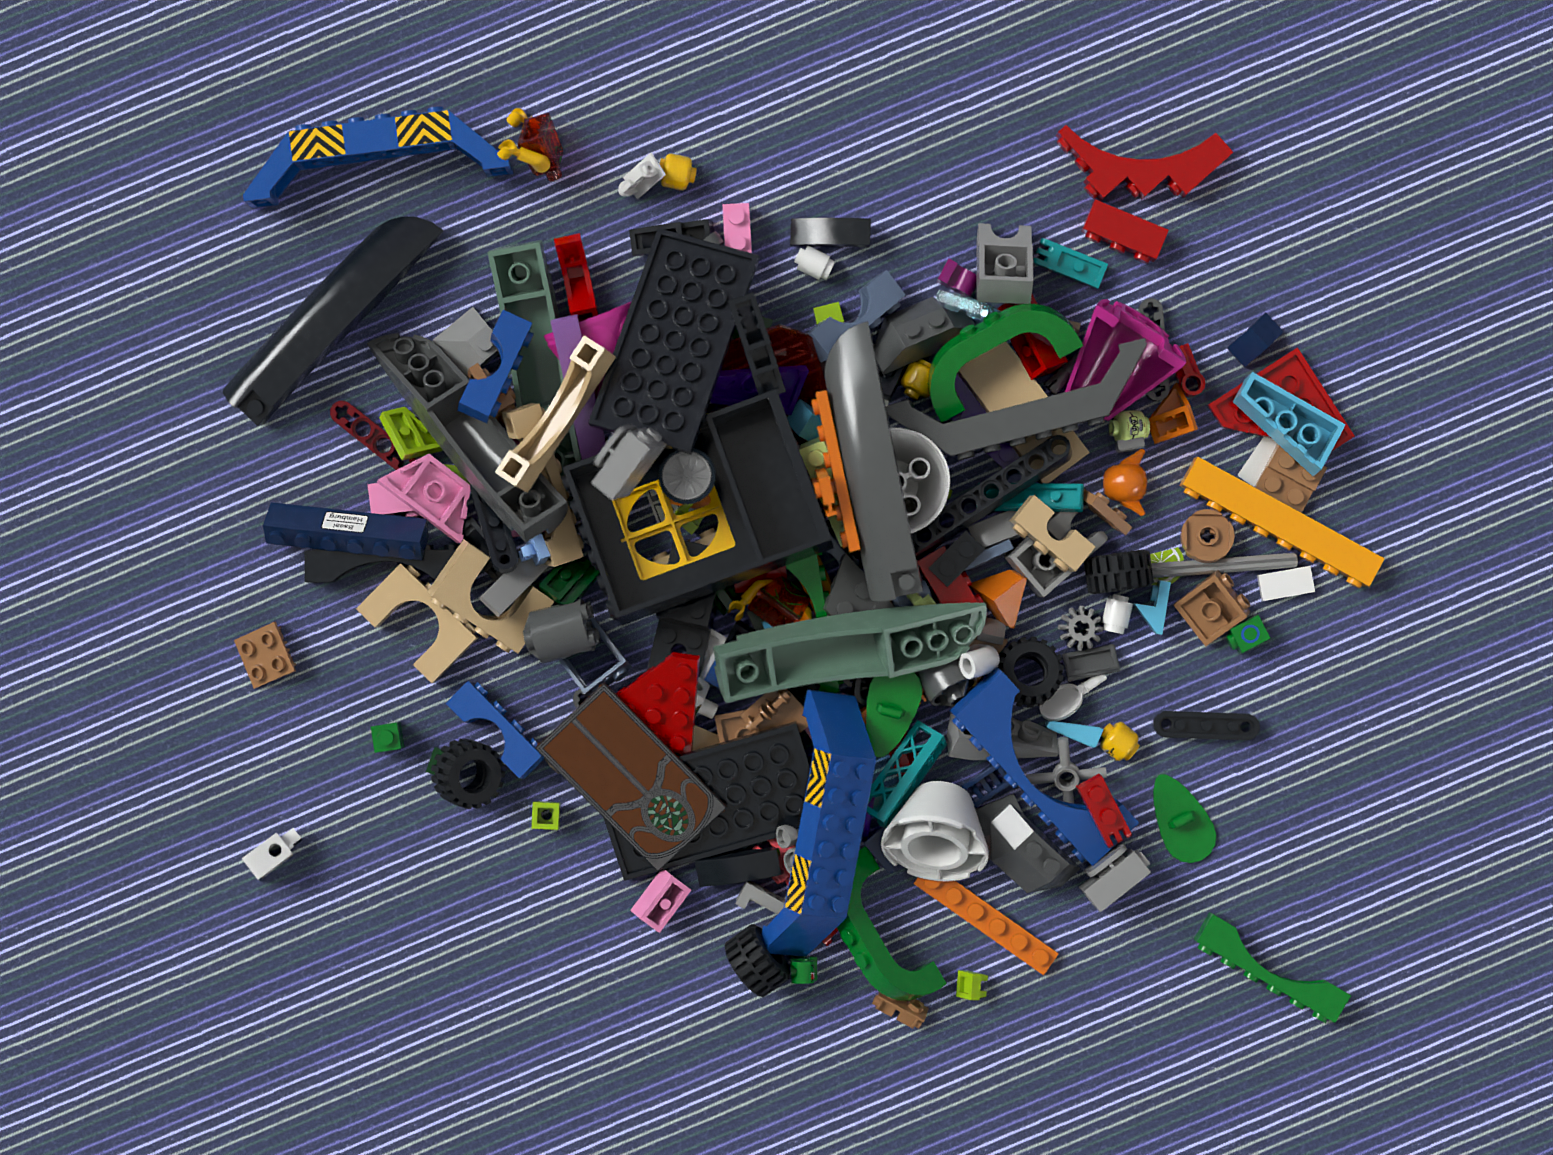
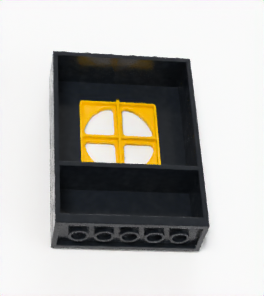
M777 389L705 415L694 449L704 452L711 459L715 468L716 479L709 493L711 498L710 504L682 515H676L669 498L660 487L659 469L663 460L671 452L675 451L664 447L629 496L611 500L591 483L602 469V467H597L594 464L598 454L563 467L565 475L561 476L566 492L568 491L570 496L573 495L574 500L570 501L575 517L577 516L579 521L582 520L583 525L579 526V530L587 546H591L592 550L587 552L592 566L595 567L596 571H600L601 575L596 576L601 591L604 592L605 596L608 595L609 601L605 603L614 621L618 620L623 626L834 548ZM655 490L665 514L664 521L636 532H630L627 522L634 504L647 491ZM711 514L718 517V528L714 539L702 553L696 557H691L680 530L681 526ZM669 531L673 536L680 561L677 564L670 565L651 562L637 553L635 544L640 540Z

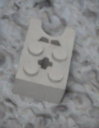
M978 223L976 244L977 302L1030 304L1033 288L1031 226L1019 225V231L1014 237L1000 238L993 233L991 224Z
M1055 512L1047 523L1048 534L1055 540L1063 539L1071 530V521L1078 512ZM1104 531L1094 532L1086 538L1095 546L1089 556L1107 541L1108 536ZM1026 537L1004 558L1016 572L1027 578L1026 584L1037 597H1045L1072 572L1060 570L1053 563L1055 559L1048 553L1045 560L1047 565H1040L1039 557L1043 554L1033 547L1035 542Z

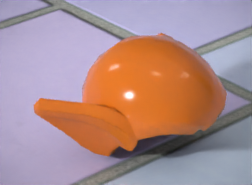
M1144 449L1138 450L1122 460L1118 465L1109 467L1103 475L1104 494L1140 516L1145 515L1140 500L1146 494L1148 483L1146 472L1140 466V462L1145 454Z

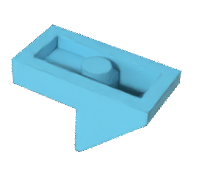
M1158 581L1157 586H1152L1150 601H1154V606L1133 603L1155 634H1163L1171 582Z

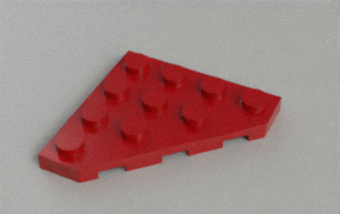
M1298 347L1257 373V375L1345 424L1332 451L1355 437ZM1243 383L1207 405L1222 428L1271 438L1233 403Z
M673 652L656 667L653 666L639 676L632 684L627 687L625 686L616 693L674 753L684 754L693 750L700 663L699 655Z

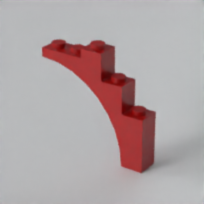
M1067 125L1059 130L1056 135L1058 138L1057 144L1066 153L1070 151L1076 158L1074 162L1084 173L1088 171L1090 173L1083 181L1086 185L1084 189L1093 199L1098 198L1100 201L1123 181L1127 183L1125 187L1133 197L1139 196L1143 199L1165 179L1169 182L1167 184L1169 190L1175 196L1180 195L1184 198L1233 153L1217 133L1210 136L1200 145L1181 154L1160 159L1140 160L1120 157L1100 150L1081 139Z

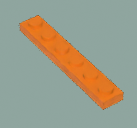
M824 390L816 392V399L811 400L814 415H820L822 425L817 426L820 442L825 441L827 452L823 453L826 469L831 468L833 478L830 479L833 495L837 494L839 505H835V508L837 510V522L842 521L844 531L840 532L842 547H848L850 553L859 551L860 545L827 391Z
M917 877L913 882L917 887L1042 975L1047 972L1058 956V952L957 881H933Z

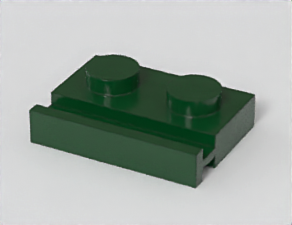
M582 557L556 566L541 582L539 591L559 605L571 604L581 599L597 580L596 576L601 574L599 570L596 571L588 559Z

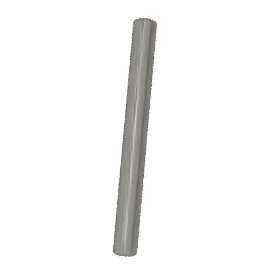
M1295 553L1229 557L1213 563L1189 560L1151 564L1153 578L1213 574L1217 570L1220 573L1295 568L1298 565V558Z

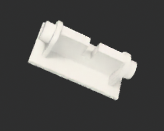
M652 152L623 177L625 181L619 184L618 189L621 196L629 197L634 194L636 199H639L666 175Z

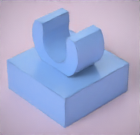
M542 533L526 542V545L518 551L521 562L532 558L535 566L546 563L551 556Z

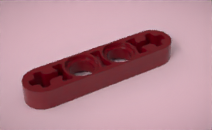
M337 401L332 405L330 415L335 423L395 470L400 468L401 462L397 458L393 457L392 461L388 459L395 453L396 449L385 430L346 401ZM347 406V413L351 417L355 418L356 413L359 415L353 421L350 429L347 427L351 423L344 417L340 418V420L337 418L339 415L336 411L337 408H345ZM360 422H368L371 427L370 433L365 437L357 434L356 427ZM382 438H388L391 441V449L387 453H381L377 449V443ZM411 458L409 459V462L411 463L417 460V458Z

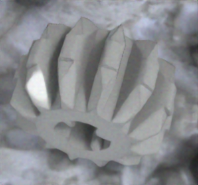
M1079 606L1078 615L1073 608H1069L1068 611L1071 618L1061 615V619L1067 622V625H1058L1059 630L1066 629L1067 632L1062 634L1060 639L1064 640L1070 637L1067 643L1069 648L1077 641L1076 648L1078 651L1082 650L1083 641L1086 647L1091 649L1093 645L1090 638L1097 642L1101 639L1094 634L1095 631H1103V627H1095V623L1100 622L1101 617L1098 616L1091 619L1094 609H1089L1086 615H1084V606ZM1079 621L1080 624L1085 623L1087 625V629H1084L1086 631L1084 635L1075 633L1074 627H1077L1075 625L1076 622Z

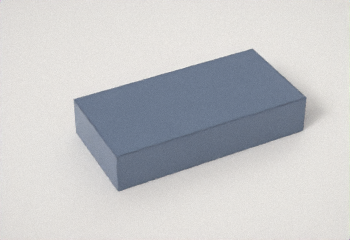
M1008 539L984 550L964 571L973 570L1011 552L1014 548L1010 540Z

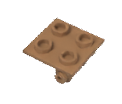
M276 622L234 640L254 689L282 676L296 672L294 666L297 665L293 662L291 654L288 653L291 650L286 648L287 641H283L284 637L280 630L282 628L281 626L278 627Z
M788 689L765 693L740 715L746 722L745 726L751 732L755 731V733L797 721L800 733L808 727L806 717L802 716L804 706Z

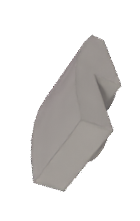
M1006 511L968 527L969 532L985 550L1008 539L1010 541L1020 537V535L1012 529L1014 524L1009 520L1017 511Z

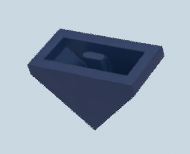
M1265 312L1231 343L1227 349L1243 367H1246L1284 331Z
M881 826L862 842L887 873H893L894 865L885 857L881 848L882 835L885 831V828Z

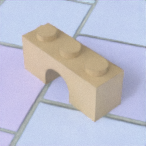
M1035 495L1029 496L1009 520L1014 524L1012 529L1021 537L1025 538L1028 536L1035 542L1033 547L1041 554L1046 555L1048 553L1055 559L1054 565L1063 572L1067 570L1076 572L1094 550L1095 546L1076 530H1070L1061 540L1053 539L1048 534L1047 523L1055 512Z

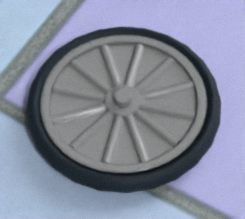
M693 449L692 455L679 451L671 452L663 460L658 478L662 491L670 500L680 504H693L701 501L711 492L715 483L716 473L711 459L704 452Z

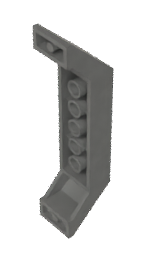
M1143 338L1120 344L1118 356L1099 384L942 424L916 410L913 402L910 400L887 405V414L908 429L926 436L944 452L953 457L957 456L958 460L975 457L974 451L982 449L985 454L1001 450L1000 445L1010 443L1011 447L1027 443L1026 438L1036 436L1037 440L1052 437V431L1062 429V433L1079 429L1078 424L1088 422L1089 427L1105 423L1104 418L1109 417L1147 347L1146 340Z

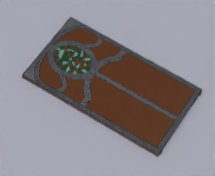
M605 682L600 684L598 689L535 747L657 872L663 869L676 854L727 808L719 797Z

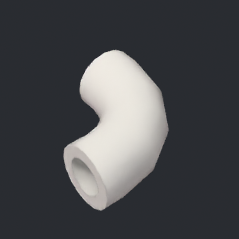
M974 644L970 646L966 653L961 655L959 659L960 670L967 679L991 673L998 667L1000 657L994 647Z

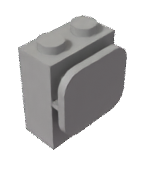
M633 424L621 426L611 436L596 457L594 464L597 467H602V469L591 483L611 500L629 496L667 444L661 440L662 436L653 428L637 429Z
M1117 843L1095 865L1092 866L1090 864L1084 870L1091 878L1080 885L1079 888L1099 912H1102L1151 873L1147 868L1150 862L1141 851H1133L1130 848H1126L1123 843Z

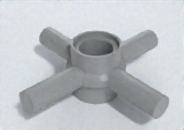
M1068 737L1058 738L1060 762L1055 766L1053 772L1026 774L1031 784L1054 783L1063 791V801L1068 803H1074L1073 790L1080 780L1090 779L1097 774L1107 778L1106 767L1079 770L1070 761ZM1064 772H1070L1073 774V777L1069 780H1063L1060 778V775Z

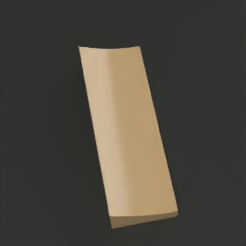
M1007 341L967 362L957 373L986 413L1048 397L1037 381L1030 379L1021 360ZM1062 429L1052 431L1053 436L1062 435L1069 440L1072 448V457L1066 464L1038 481L1039 483H1050L1090 453L1074 431L1062 433ZM1036 436L1026 438L1027 443L1013 446V449L1019 457H1022L1051 437L1037 440ZM1057 445L1054 447L1053 453L1061 455L1066 451L1067 447ZM1036 459L1031 463L1030 467L1032 469H1040L1044 461Z

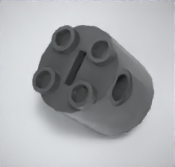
M579 599L571 604L554 605L529 612L523 630L527 649L543 664L571 657L580 652L595 651L596 645L601 643L598 629L593 628L591 618L594 617L591 603H585L583 599Z
M960 657L941 666L914 672L919 677L922 689L931 705L955 706L977 684V677L967 679L963 676L959 666Z

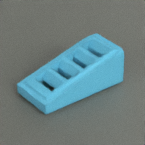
M1046 721L1045 728L1091 748L1097 746L1103 729L1100 727L1057 721Z

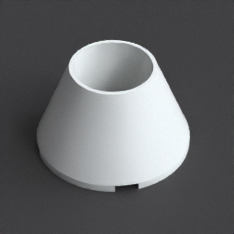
M931 781L918 786L885 829L881 841V848L885 857L894 866L898 863L908 869V874L933 881H957L969 878L971 872L977 869L980 872L986 866L989 854L970 794L962 787L944 781Z

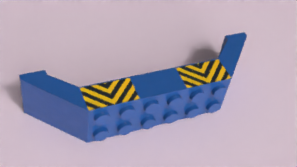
M431 107L427 109L428 112L418 114L417 110H407L401 112V116L391 117V114L375 115L373 120L364 121V117H355L348 119V123L338 124V121L322 122L320 127H311V124L295 126L296 130H290L284 136L244 192L243 199L251 208L279 205L278 198L301 170L450 150H459L480 165L487 177L514 174L509 159H501L497 155L499 152L452 112L444 110L443 107Z
M807 689L802 716H805L807 719L814 752L785 906L768 926L763 925L762 940L770 954L807 956L847 917L876 764V757L856 697L853 695Z

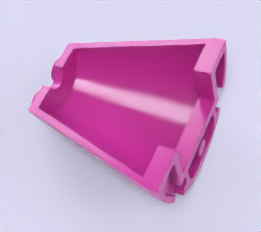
M1103 299L1095 306L1082 342L1083 346L1080 348L1065 392L1101 383L1120 352L1119 345L1145 338L1147 347L1109 417H1105L1109 421L1186 364V359L1177 344H1174L1172 347L1169 343V335L1148 317L1121 302L1116 301L1114 305H1111L1108 299Z

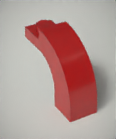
M580 233L555 238L554 243L563 275L570 315H577L579 322L599 315Z

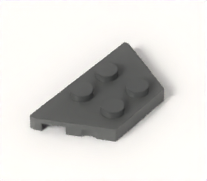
M843 554L839 561L841 563L837 575L833 578L830 595L826 598L823 610L829 616L866 610L893 608L894 606L890 601L870 600L864 572L847 554Z

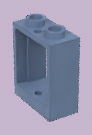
M594 617L591 618L593 628L598 629L601 639L619 662L588 686L568 658L559 660L587 697L604 682L609 686L614 681L622 680L627 676L628 670L632 668Z

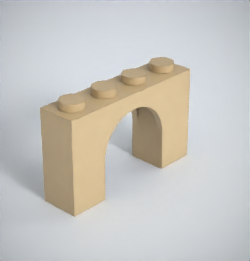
M463 539L427 591L433 597L431 602L442 610L446 606L453 610L454 614L452 616L466 625L470 621L476 625L474 630L486 639L489 635L497 639L496 645L507 653L511 649L519 653L525 645L523 630L529 612L550 607L554 600L533 585H530L515 600L513 605L499 617L496 615L486 616L476 612L470 600L471 587L490 557Z
M400 563L356 610L375 628H378L399 606L406 602L420 601L428 605L438 618L439 632L432 646L413 666L431 683H435L479 637L475 634L476 631L474 629L476 627L468 621L465 625L452 616L454 611L447 606L442 610L431 602L433 597L427 592L432 584L428 582L425 585L418 578L421 574L416 568L411 565L406 567Z

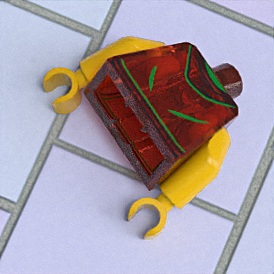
M515 108L506 120L511 126L516 128L523 123L517 143L519 149L512 140L507 139L498 146L500 150L497 155L503 160H508L512 155H515L517 160L528 164L533 175L545 174L548 181L558 180L562 177L559 167L563 156V148L549 112L528 118L524 110Z
M783 576L775 580L755 581L741 595L742 599L731 602L728 609V614L733 609L740 610L735 616V621L742 619L745 606L748 604L749 610L772 627L812 619L811 609L808 607L811 600L810 596L805 593L799 581L791 582Z

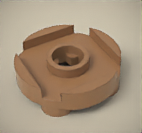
M1211 509L1195 512L1183 524L1180 533L1181 544L1186 555L1202 563H1213L1225 558L1233 546L1235 538L1234 528L1230 521L1228 522L1220 512ZM1205 530H1209V533L1215 537L1209 543L1200 537V535L1204 534Z

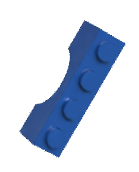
M502 310L490 339L500 354L501 365L493 375L487 378L469 380L459 401L458 411L484 423L488 422L490 416L496 417L502 404L498 402L501 393L507 394L512 383L509 375L512 369L518 370L523 356L519 354L523 346L529 347L534 333L530 332L532 322Z
M467 681L446 702L447 706L465 723L469 724L477 720H490L495 723L502 731L505 741L501 760L519 779L524 780L544 760V757L535 749L539 742L534 738L529 740L523 734L526 729L516 719L511 722L504 715L507 710L497 700L494 703L490 701L486 696L489 692L479 682L474 684Z

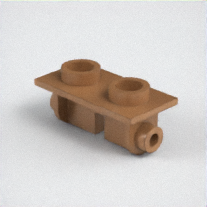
M878 992V995L876 994L872 1001V1004L876 1006L875 1009L892 1017L895 1010H898L900 1013L896 1020L912 1029L914 1027L920 1028L922 1022L925 1021L929 1009L917 999L900 1001L889 998Z

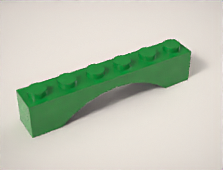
M817 555L787 565L786 568L806 588L812 600L816 618L826 617L827 613L823 610L827 596H829V591L823 592L822 581H827L825 567L824 565L819 566ZM843 680L818 683L821 686L818 691L839 693V685L844 684Z
M1210 912L1194 937V940L1200 943L1197 948L1210 956L1213 952L1222 956L1220 962L1232 969L1236 965L1245 970L1243 975L1256 983L1259 979L1268 983L1266 989L1278 996L1282 992L1291 997L1289 1002L1303 1010L1307 1006L1314 1010L1312 1016L1325 1024L1328 1019L1336 1023L1351 997L1350 994L1324 979L1313 981L1292 980L1269 972L1259 965L1248 953L1236 927Z

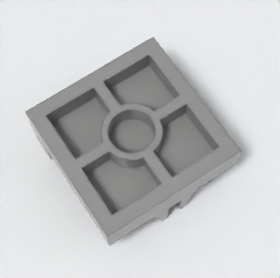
M747 881L737 896L735 904L745 909L749 900H752L778 915L784 908L786 899L753 881Z

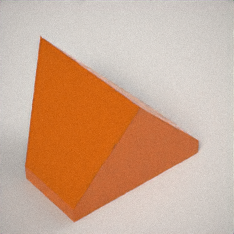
M1176 382L1167 397L1163 399L1151 417L1148 418L1154 444L1198 430L1190 403Z
M1009 569L972 582L970 587L976 594H979L994 617L1007 627L1015 628L1027 578L1015 570Z

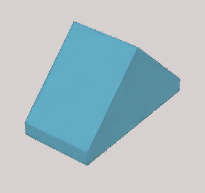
M799 399L792 415H788L787 419L790 427L799 437L810 441L819 437L817 426L822 425L820 415L815 416L813 407Z

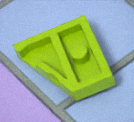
M406 407L381 413L379 419L402 461L443 451L423 423Z

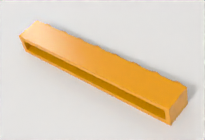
M1200 457L1193 459L1179 485L1184 488L1183 493L1195 500L1198 497L1208 501L1206 505L1209 508L1221 512L1222 509L1231 514L1230 519L1241 525H1244L1245 522L1254 526L1253 531L1265 538L1271 535L1278 539L1276 544L1289 551L1293 547L1301 552L1299 555L1301 558L1311 563H1314L1316 560L1324 564L1323 570L1335 576L1338 573L1346 576V582L1360 589L1361 586L1369 587L1385 559Z

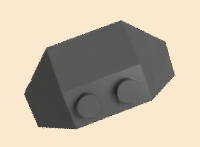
M928 298L884 317L874 345L876 362L882 374L885 375L939 352L949 340L959 335L963 328L972 324L976 325L968 312L937 298Z
M1010 802L990 819L991 860L1025 892L1031 893L1062 887L1081 869Z

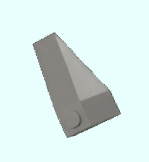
M950 713L946 735L948 757L973 761L987 760L986 758L989 756L984 748L979 751L970 742L969 739L972 735L967 730L961 732L951 721L955 716ZM1011 717V736L1016 758L1058 756L1059 748L1056 732L1029 720L1022 722Z

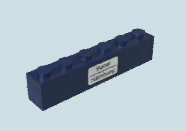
M273 502L270 503L263 523L266 544L413 560L423 559L429 538L427 519Z

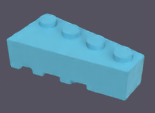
M1254 372L1244 380L1233 400L1236 406L1312 476H1315L1322 470L1345 427L1344 423Z

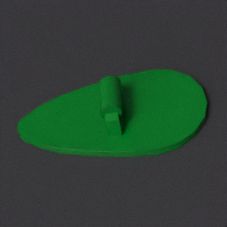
M914 672L889 678V676L873 677L870 683L867 697L866 730L874 754L878 758L884 757L897 746L918 710L922 699V685L919 677Z
M1166 774L1158 775L1153 788V803L1159 831L1166 849L1172 857L1181 862L1194 863L1202 861L1210 855L1215 846L1216 832L1212 821L1185 786Z

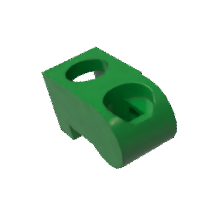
M791 956V983L810 984L817 981V956Z

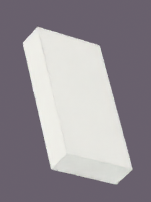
M1311 566L1257 575L1262 601L1315 592Z

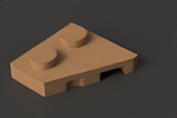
M1084 489L1083 502L1089 506L1088 509L1113 529L1127 535L1132 528L1125 521L1127 516L1116 507L1112 510L1108 506L1110 501L1101 493L1097 492L1094 495Z

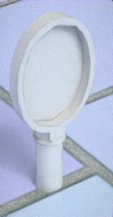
M1105 674L1093 676L1085 682H1081L1078 686L1070 683L1059 685L1060 687L1049 700H1046L1044 704L1040 705L1041 715L1048 721L1066 719L1081 706L1083 695L1104 682L1107 677Z

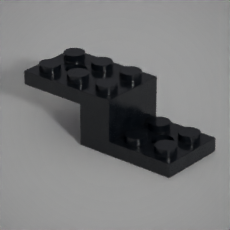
M674 539L668 565L677 564L680 561ZM684 540L691 557L698 556L708 547V545ZM717 591L656 613L655 616L659 621L647 671L663 662L672 653V649L675 646L682 645L686 648V654L700 656L698 676L700 678L717 606L714 603Z

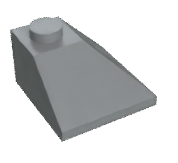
M474 307L469 309L432 340L466 377L471 366L478 363L483 368L499 355L497 348L490 341L493 330Z

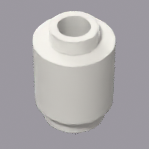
M807 246L806 250L800 248L794 261L798 264L797 270L818 280L820 278L827 280L835 261L830 259L829 255L810 246Z
M1113 594L1112 599L1107 598L1102 623H1104L1103 630L1124 634L1125 628L1128 629L1133 607L1132 603H1128L1129 597Z

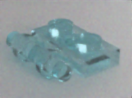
M938 289L935 299L944 302V308L956 312H959L960 309L966 312V316L979 320L981 318L984 319L985 316L992 312H1001V310L995 309L989 303L977 302V300L971 297L959 295L951 291Z

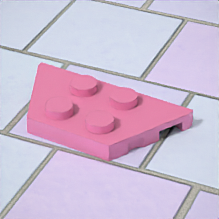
M427 454L378 479V484L423 518L427 519L432 525L456 543L462 542L464 519H466L468 510L467 500L470 497V484L440 461Z

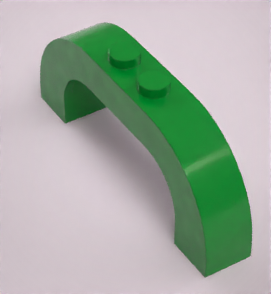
M1020 304L1009 307L999 313L992 312L985 316L984 321L976 326L972 324L963 328L959 335L949 340L939 350L929 371V394L940 421L944 422L965 410L963 402L955 389L956 375L964 364L1005 341L1026 332L1038 333L1046 337L1051 342L1059 358H1062L1083 346L1070 321L1050 307L1040 304Z
M866 846L859 849L847 917L837 927L843 942L849 948L855 963L860 967L869 983L883 995L895 1000L910 1001L936 992L947 983L934 961L919 966L913 971L901 968L893 960L864 910L861 902L862 884L868 876L880 868L870 850Z

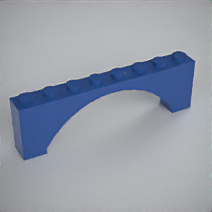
M996 667L949 710L955 716L951 721L961 732L967 730L972 735L969 740L979 751L983 748L987 751L989 756L986 759L996 770L1001 767L1007 773L1003 778L1014 789L1019 786L1024 792L1021 797L1030 807L1036 805L1041 810L1037 815L1047 826L1052 823L1058 829L1055 835L1065 845L1068 842L1073 845L1074 849L1071 852L1081 863L1086 860L1093 866L1113 847L1108 848L1086 805L1068 803L1043 793L1034 787L1023 773L1014 752L1011 736L1012 708L1015 695L1020 690ZM1115 798L1114 800L1131 831L1139 822ZM1121 830V831H1119V833H1120V835H1121V837H1122V839H1123V838L1125 837V835H1124L1123 831ZM1112 835L1110 836V839L1112 840L1113 845L1115 846L1117 844V841Z

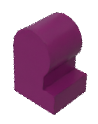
M948 258L936 282L971 298L977 287V275Z

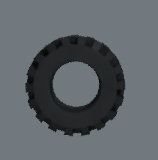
M1144 549L1088 557L1084 561L1087 590L1091 594L1148 587L1154 583L1150 551Z
M1023 637L1017 642L1014 640L999 656L1000 660L997 668L1020 690L1015 695L1014 702H1016V706L1022 707V705H1027V708H1032L1036 704L1038 706L1044 704L1046 700H1049L1055 694L1063 680L1064 665L1060 663L1062 657L1060 654L1056 655V648L1053 645L1051 647L1047 646L1046 643L1048 641L1044 639L1041 642L1036 641L1037 637H1030L1028 640ZM1031 659L1037 662L1043 670V681L1035 686L1021 683L1014 672V666L1017 661Z
M463 738L459 739V742L453 740L449 742L450 747L444 745L440 749L443 753L441 755L436 754L434 758L437 760L436 765L431 767V770L435 772V775L431 776V780L436 783L434 786L436 792L441 793L440 797L465 809H471L472 807L478 809L482 808V803L485 805L490 804V798H496L499 794L497 792L498 787L502 788L504 784L501 782V777H505V771L501 770L504 764L502 760L497 759L500 755L492 750L490 746L471 739ZM474 760L477 767L476 776L472 783L462 788L459 781L460 771L467 762Z
M750 924L725 943V951L731 967L743 984L754 994L763 998L788 981L791 974L784 955L770 954L766 949L761 935L762 928L755 924Z

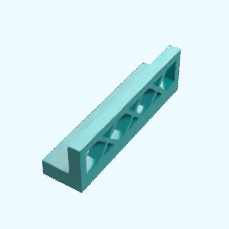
M919 720L913 725L871 786L868 803L873 797L883 795L884 804L878 812L867 806L866 813L875 818L880 826L885 829L888 827L920 785L947 746L944 735ZM919 730L931 736L926 744L915 746L914 737ZM913 752L914 761L912 764L900 767V757L903 754ZM898 774L899 783L897 786L885 789L884 780L886 777Z

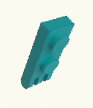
M1041 238L1040 244L1049 247L1047 251L1037 248L1036 253L1045 257L1043 261L1034 257L1033 264L1092 288H1099L1108 266L1107 263L1048 239Z

